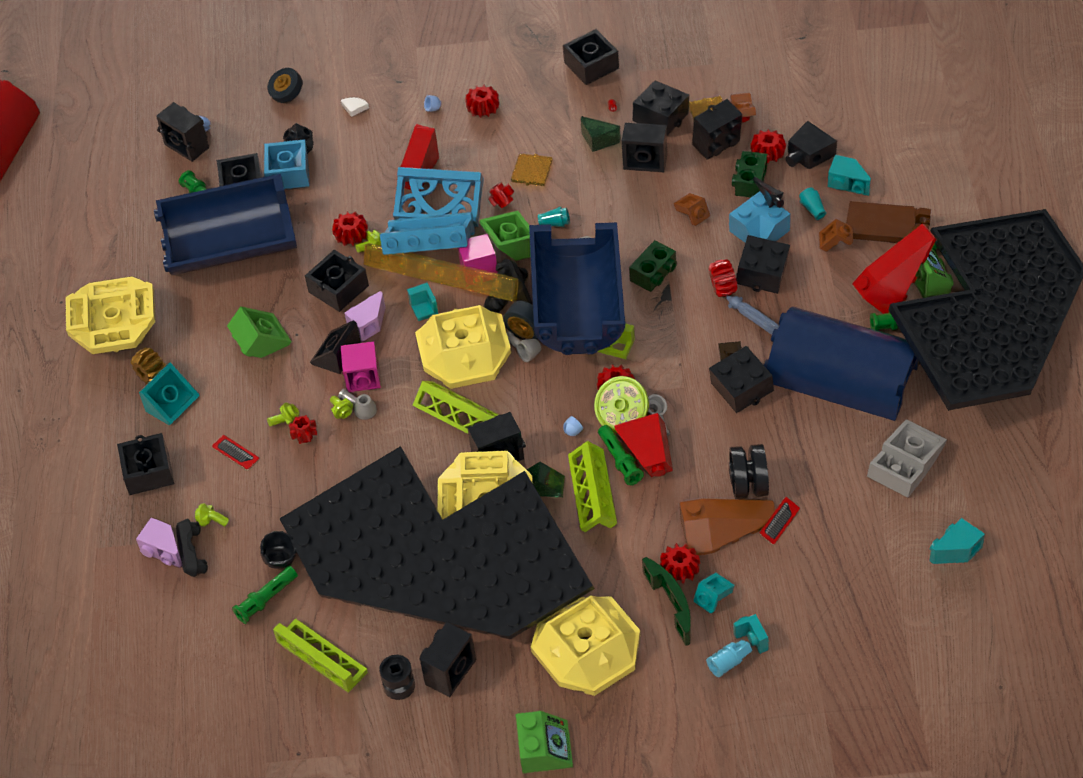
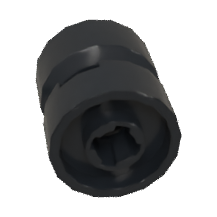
M398 654L386 657L379 667L384 692L388 697L395 700L409 697L415 689V680L410 661L405 656Z

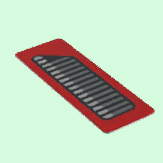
M222 435L212 445L214 449L247 470L259 459L258 456L225 435Z
M785 497L760 531V535L774 545L800 510V507L788 497Z

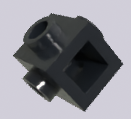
M295 123L290 129L288 128L283 135L284 142L305 140L307 154L313 149V131L307 127Z

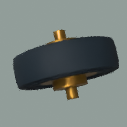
M282 68L271 76L267 90L275 101L287 103L296 98L300 93L303 81L299 73L294 69Z

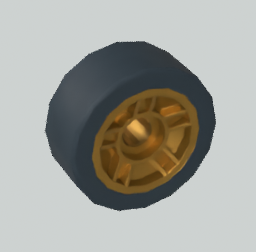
M515 301L504 314L503 322L505 327L521 340H538L534 331L533 305L524 301Z

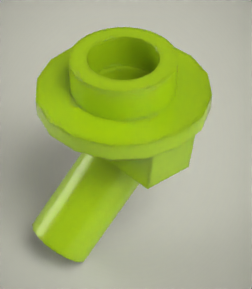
M375 229L373 232L368 230L366 237L368 241L356 244L357 252L372 249L374 246L379 248L381 246V233Z
M335 395L330 398V402L334 405L331 410L336 419H345L351 415L353 409L352 402L347 398L340 400Z
M284 403L280 407L282 414L267 418V422L270 427L283 422L293 424L295 417H299L300 413L294 404Z
M202 503L195 511V519L202 527L209 524L211 520L225 527L229 521V518L214 511L212 505Z

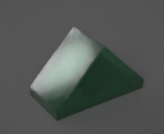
M584 116L581 117V133L592 152L620 143L621 133L619 125Z
M541 461L526 469L532 475L533 485L540 497L563 498L565 476Z

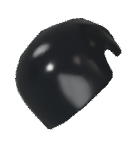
M272 531L264 536L260 545V555L265 565L273 569H283L292 564L296 557V548H294L291 542L293 539L291 535L283 531Z

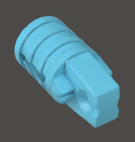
M740 640L737 643L731 642L717 653L706 659L707 665L716 677H721L724 673L734 668V666L740 664L742 658L749 654L752 648L750 643L744 640Z

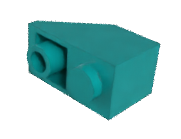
M835 155L828 172V187L869 196L871 178L859 162L853 158Z
M961 518L956 524L952 523L949 525L941 539L937 538L933 541L929 549L931 551L930 562L933 564L969 562L983 547L985 533Z

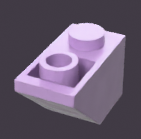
M379 291L345 312L346 323L352 320L357 323L362 342L378 333L381 329L385 312L383 293Z
M150 518L136 538L140 552L146 557H155L166 565H174L181 568V556L171 525Z

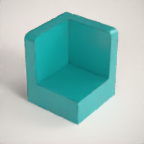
M428 283L407 289L409 304L418 321L438 314L437 301Z

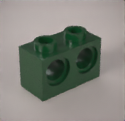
M742 151L741 159L736 161L735 171L737 174H733L732 187H735V196L751 198L760 191L753 178L757 177L764 182L767 171V154Z
M654 240L629 266L630 281L652 292L656 286L662 284L669 272L671 273L675 270L677 266L676 251Z

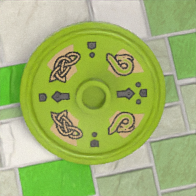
M626 376L611 378L599 388L594 402L595 414L602 426L608 425L614 433H617L614 425L647 416L649 410L647 392L642 384L633 378Z

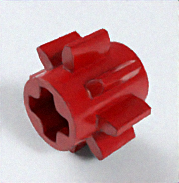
M500 182L489 190L491 196H489L488 200L493 207L498 204L500 208H503L513 201L511 195L514 190L509 183L504 186Z
M307 415L295 417L293 424H289L291 439L297 438L299 444L311 442L313 435L316 436L318 434L315 420H309Z

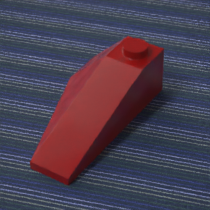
M921 224L866 267L852 283L862 298L883 314L888 313L891 303L906 301L908 297L906 293L911 283H915L917 279L915 275L920 265L925 263L936 241L935 236L925 224Z

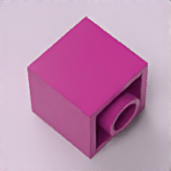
M488 234L469 238L466 247L457 248L460 266L468 286L499 278L498 271H496V255Z
M374 341L341 346L343 375L348 392L381 388L379 364Z

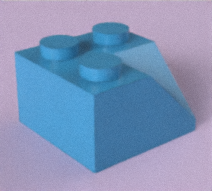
M296 140L264 144L265 177L281 174L284 189L309 187L306 141Z
M759 191L729 214V231L744 243L748 235L777 241L790 231V213L782 207L778 208L776 205L769 208L763 194Z

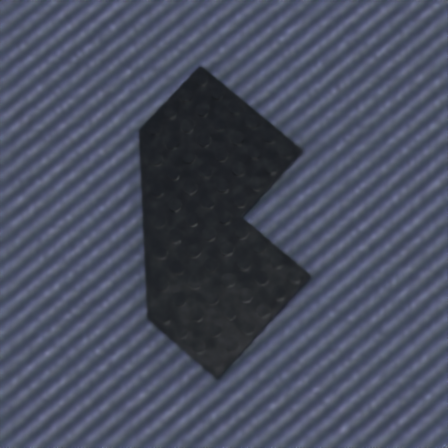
M1046 209L932 227L930 231L936 238V246L965 291L891 303L888 309L948 411L1031 395L1082 282V261Z
M400 446L279 518L287 534L293 537L291 542L294 548H296V552L321 597L338 599L359 606H369L390 613L396 612L421 620L436 621L444 625L448 622L454 626L467 628L470 631L483 634L489 633L511 640L595 589L525 471L445 519H442L406 453Z

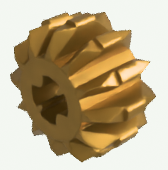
M146 347L135 353L136 355L131 360L132 369L145 384H148L166 366L157 352Z

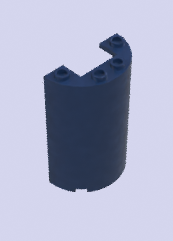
M281 174L156 200L157 209H154L156 222H161L164 238H161L162 248L166 254L164 255L163 265L165 272H170L171 276L297 248Z
M617 222L595 223V238L552 239L551 224L529 225L534 331L537 338L545 346L562 352L564 355L595 354L597 351L612 345L620 338L625 329Z
M793 306L786 313L782 312L779 319L780 326L778 329H774L771 336L773 345L769 360L766 359L764 366L772 374L773 385L896 421L903 404L906 384L912 370L917 371L920 365L905 338Z

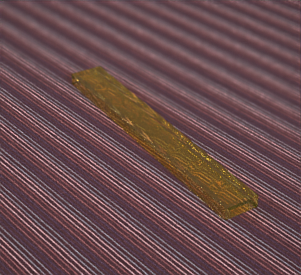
M371 243L365 244L364 265L509 301L517 300L519 281L517 278L409 252L384 255L382 246Z

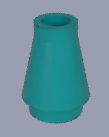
M810 187L800 193V203L816 220L826 215L827 212L823 207L817 190Z
M560 206L548 212L538 214L539 225L551 224V227H565V225L570 224L567 207L562 208Z

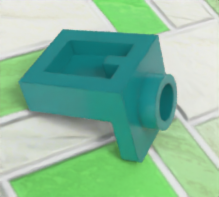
M714 573L699 582L693 601L709 613H713L718 601L731 594L735 585L718 573Z
M756 614L742 617L733 623L736 639L747 635L751 646H756L759 653L769 650L768 636Z

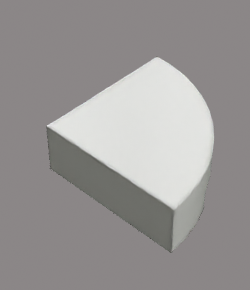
M345 98L341 100L342 106L351 117L369 109L368 103L360 98Z

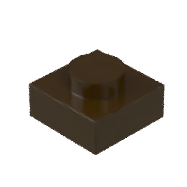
M741 341L718 343L720 361L742 349Z

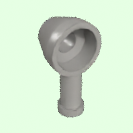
M507 332L509 343L516 348L519 357L524 362L533 360L541 351V345L537 339L519 340L512 332Z
M345 388L339 392L338 397L340 399L347 398L353 403L354 413L359 419L367 420L376 414V404L369 395L362 394L355 397Z
M657 394L650 395L648 397L649 410L647 416L658 413L664 421L663 414L667 410L665 399ZM666 427V432H667V436H668V435L670 434V432H669V430H667V427Z

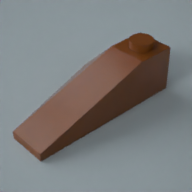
M703 498L680 502V520L688 549L695 548L696 555L699 556L715 553L720 550V547L730 542L734 544L739 541V538L749 533L755 534L761 531L775 512L774 502L771 500Z

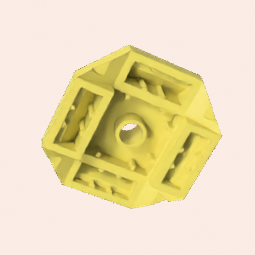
M134 277L88 283L75 294L72 293L66 297L67 334L91 354L111 351L117 353L119 350L136 348L142 343L144 337L155 323L153 285Z
M481 305L432 315L426 324L415 332L424 371L442 381L450 389L495 380L500 368L511 354V347L502 314L491 312Z
M508 451L460 453L438 478V512L442 519H445L523 471L527 473L533 484L532 475Z
M591 595L581 597L537 623L531 644V652L560 687L584 691L586 694L595 696L635 670L640 629L611 596L597 597Z

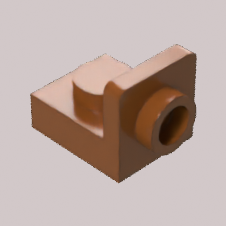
M751 93L730 95L731 103L743 114L742 117L756 115L755 106L752 105Z
M689 193L674 203L676 211L689 215L691 224L694 226L710 217L709 209L703 197Z
M835 219L819 232L820 249L825 252L836 246L839 241L851 245L853 243V228Z

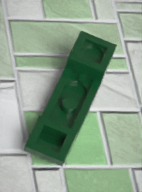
M647 557L643 558V574L653 590L660 587L664 589L677 611L674 614L675 629L685 646L689 645L691 641L690 610L681 587L661 565Z

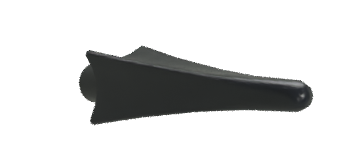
M754 177L753 181L763 194L769 208L775 205L778 208L783 207L784 201L782 196L784 192Z

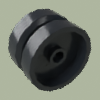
M763 444L750 445L748 460L742 446L729 448V476L735 499L748 497L750 482L756 497L768 496L769 478Z

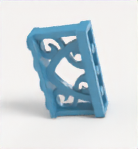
M398 167L393 212L395 220L447 215L451 212L452 214H457L462 209L466 211L464 205L461 204L464 201L472 207L474 227L479 226L482 186L484 184V177L481 172ZM405 181L410 183L412 193L404 195ZM423 183L430 184L429 189L422 192L419 191L425 189L422 187ZM437 184H442L444 191L454 199L436 211L427 204L423 196L431 194L436 189ZM452 184L457 185V188L454 190L458 192L457 194L449 190ZM471 186H475L473 200L466 197ZM415 198L416 201H412L408 205V208L414 206L415 211L413 213H406L403 210L404 202ZM422 209H423L427 214H421Z
M468 212L389 220L388 228L384 233L380 234L382 252L386 255L466 247L470 236L475 234L473 214Z

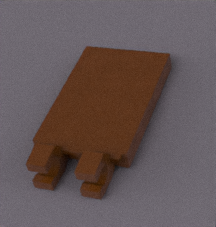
M850 201L846 224L853 228V239L898 243L921 224H925L929 229L931 209Z

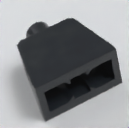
M807 121L789 139V155L786 156L785 160L791 167L800 163L807 169H812L836 155L837 140Z

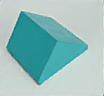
M171 362L139 392L145 412L167 425H171L200 396Z

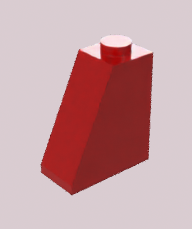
M416 124L401 167L433 169L439 159L435 128ZM405 181V188L411 190L410 183Z
M658 413L614 425L616 432L651 477H660L667 472L673 471L665 422Z

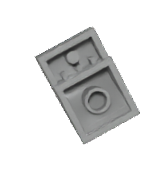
M906 419L883 443L882 451L870 462L867 477L908 498L936 461L947 439Z

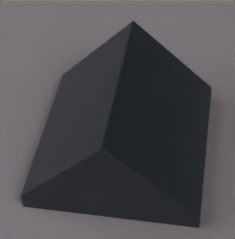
M352 320L331 330L310 363L328 371L341 374L343 371L341 346L361 343L357 323Z

